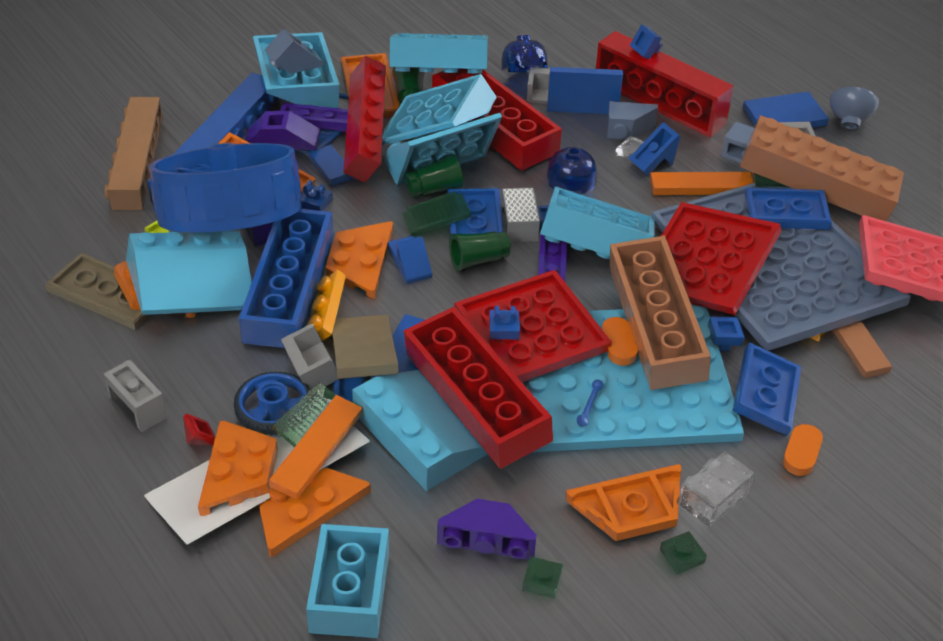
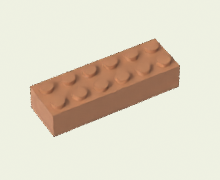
M762 115L759 116L750 135L739 166L794 189L824 190L827 202L861 216L865 215L883 221L888 220L898 203L904 172L896 167L887 166L873 160L871 157L862 156L850 151L846 147L837 146L825 141L823 138L814 137L802 132L798 128L789 127L777 122L775 119Z
M665 236L610 244V271L626 319L630 323L636 341L638 355L649 389L655 390L709 381L711 356Z

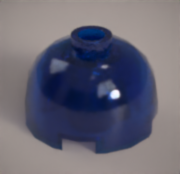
M530 35L517 36V40L509 42L503 50L501 58L502 71L508 69V72L528 73L530 72V67L547 69V52L540 42L531 40Z
M566 147L556 151L548 163L547 178L549 186L552 189L558 187L568 191L581 190V194L592 190L596 185L597 165L592 155L578 147Z

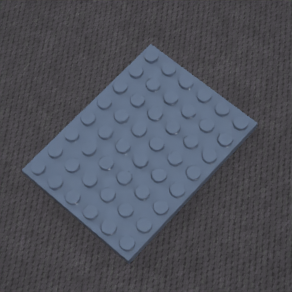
M766 179L685 203L748 217L745 200L746 188H794L771 179ZM680 204L652 212L654 224L662 233ZM832 221L830 230L781 228L782 231L735 316L738 317V320L759 344L769 351L909 304L911 296L908 293L899 292L895 288L884 285L877 286L865 280L862 249Z

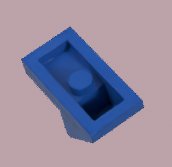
M662 122L628 159L648 176L663 159L671 166L673 165L681 137L667 124Z
M409 236L388 242V251L406 284L432 278V270L426 247L421 236L416 238Z

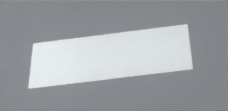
M322 399L313 404L309 418L297 429L281 435L270 436L276 438L278 444L273 474L328 406L325 400ZM353 426L322 468L369 443L370 440ZM208 460L145 494L144 497L185 544H189L270 498L269 493L255 498H248L242 503L231 507L227 501L209 508L211 514L200 516L198 504L210 461Z

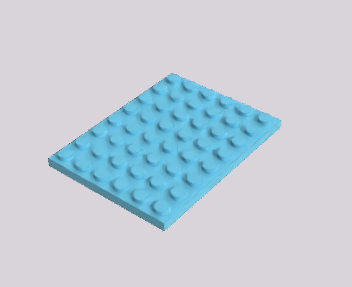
M692 306L711 356L709 381L650 390L638 352L635 362L626 366L614 364L608 358L607 352L522 382L552 416L553 442L534 452L742 441L744 431L739 414L732 411L734 397L718 345H713L708 328L710 317L707 308ZM623 309L588 311L601 329L603 322L608 318L620 317L627 320ZM596 379L601 380L604 384L603 389L598 391L589 412V424L580 427L577 424V416L581 415L593 390L592 382Z

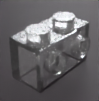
M724 451L716 459H709L695 476L690 475L685 479L681 486L680 506L710 528L750 493L755 473Z

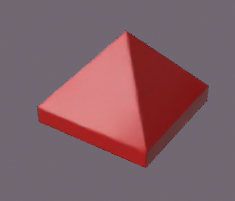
M186 413L183 416L187 444L213 446L216 436L209 423Z

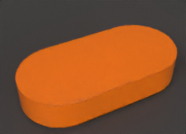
M620 317L606 319L602 324V330L612 341V347H609L607 352L608 358L614 364L621 366L634 363L637 358L638 348L630 323Z
M801 424L793 429L783 458V466L789 473L796 476H806L813 471L823 441V435L818 428L809 424Z

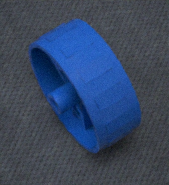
M272 143L215 144L207 148L166 156L154 161L149 166V180L154 212H156L158 225L167 230L194 233L244 229L279 221L297 213L301 209L298 163L295 158L294 148L287 145Z

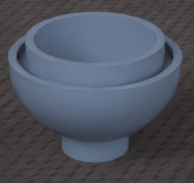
M843 87L830 95V107L833 113L841 120V127L846 129H859L861 122L869 119L879 106L878 97L870 90L860 87Z

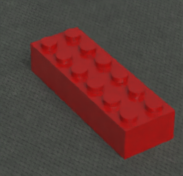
M617 31L612 32L598 42L596 69L623 70L621 95L637 103L658 104V113L710 138L727 125L734 85L660 51L658 53L654 52L650 59L645 58L630 46L632 38Z
M458 68L457 73H446L443 70L432 75V88L482 74L497 98L488 114L468 122L500 113L502 119L490 146L521 171L560 153L562 128L484 69H482V73H468V69Z
M455 306L403 330L407 356L500 469L553 442L552 416Z

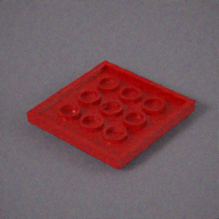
M681 202L661 236H665L690 303L735 315L782 230L779 223Z
M556 270L454 303L455 308L521 382L608 352V348L612 347V341ZM495 306H499L500 310H511V306H515L516 310H519V340L490 339V310H494Z

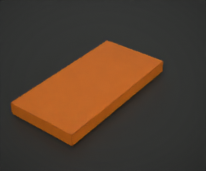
M386 53L340 57L348 100L351 74L364 56L378 60L386 66L383 118L393 117L399 108V102Z

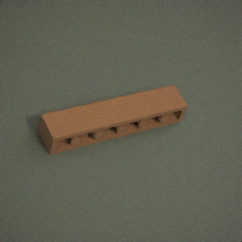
M130 97L128 107H124V121L120 123L121 136H117L116 139L117 152H113V168H109V184H105L104 190L106 200H110L111 210H143L148 189L147 181L150 179L149 166L154 161L163 118L160 97Z

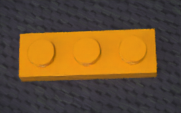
M338 269L330 276H324L317 285V298L312 304V317L307 324L314 325L321 341H324L333 332L346 275Z

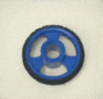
M270 371L251 377V379H248L240 386L234 397V411L238 421L247 429L265 435L270 434V436L281 435L297 429L309 418L313 409V395L308 384L302 383L300 377L282 371ZM287 387L296 390L301 397L288 398ZM258 390V406L254 409L246 410L245 402L247 398Z

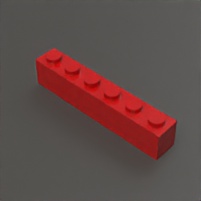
M364 56L351 74L343 173L362 182H366L381 164L386 66L380 61L373 60L367 56Z

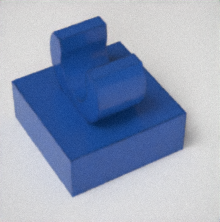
M641 24L630 46L643 57L650 59L654 52L658 53L663 44L659 43L662 38L648 26Z
M309 180L303 187V193L301 194V209L324 211L333 200L332 191L326 190L323 184L319 187L313 186L312 181Z
M495 306L494 310H490V339L519 340V310H516L515 306H511V310H500L499 306Z
M710 317L708 328L713 345H718L720 352H729L731 346L742 345L744 335L738 317Z

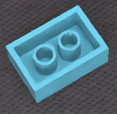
M321 524L306 608L309 633L378 638L389 560L388 528Z

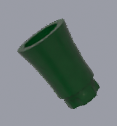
M395 67L393 68L392 76L400 104L407 95L423 91L425 72H420V67H410V71L406 72L395 71Z
M454 154L430 165L417 168L413 172L406 173V184L413 198L448 189L464 188L462 170Z
M505 231L475 234L453 233L449 239L450 257L457 271L487 262L498 261L501 258L510 256L511 243Z

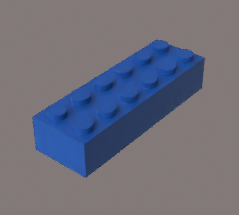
M300 209L297 213L287 218L273 222L239 316L242 343L285 348L281 339L306 326L317 292V285L321 279L334 237L332 212Z

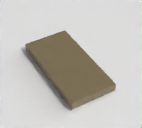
M82 252L45 284L46 291L134 330L150 316L142 315L140 310L131 309L114 276V266Z
M388 314L335 319L332 335L337 378L398 373V362Z

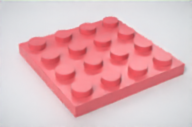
M862 215L858 224L865 280L877 286L884 285L895 288L902 293L923 296L929 301L937 300L943 302V237Z

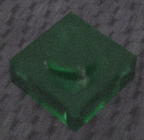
M690 531L661 542L660 551L676 574L702 565L706 561V553Z
M531 556L524 577L522 591L555 599L563 564Z

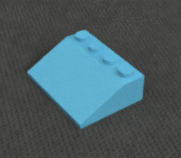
M322 32L292 34L314 50L325 64L319 68L291 74L283 68L280 70L276 69L269 62L271 57L265 51L277 35L253 36V43L267 94L295 104L339 108L340 85Z
M395 33L390 37V67H395V71L403 72L410 71V67H420V72H434V68H444L446 73H457L458 68L468 69V73H482V69H487L489 35Z
M482 74L407 95L382 133V146L451 128L479 116H484L491 111V106L497 97Z
M497 113L471 122L467 121L449 129L436 131L427 136H417L408 142L392 144L387 149L384 162L396 185L406 183V173L440 161L451 154L456 156L460 165L485 157L502 119V115Z
M555 187L540 234L545 235V239L554 243L564 241L570 243V246L580 251H586V249L596 251L598 256L610 259V244L653 238L654 219H652V216Z
M239 231L129 233L126 262L142 315L242 310L252 282L246 247Z
M420 370L379 375L352 389L353 403L363 407L359 420L425 491L430 490L487 455V452Z

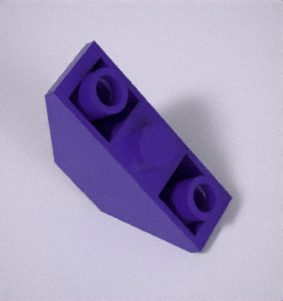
M265 111L247 130L245 141L249 143L282 144L290 146L294 150H316L320 129L291 111Z
M477 498L438 519L437 544L450 548L476 550L485 554L506 555L515 559L534 560L537 535L508 503Z

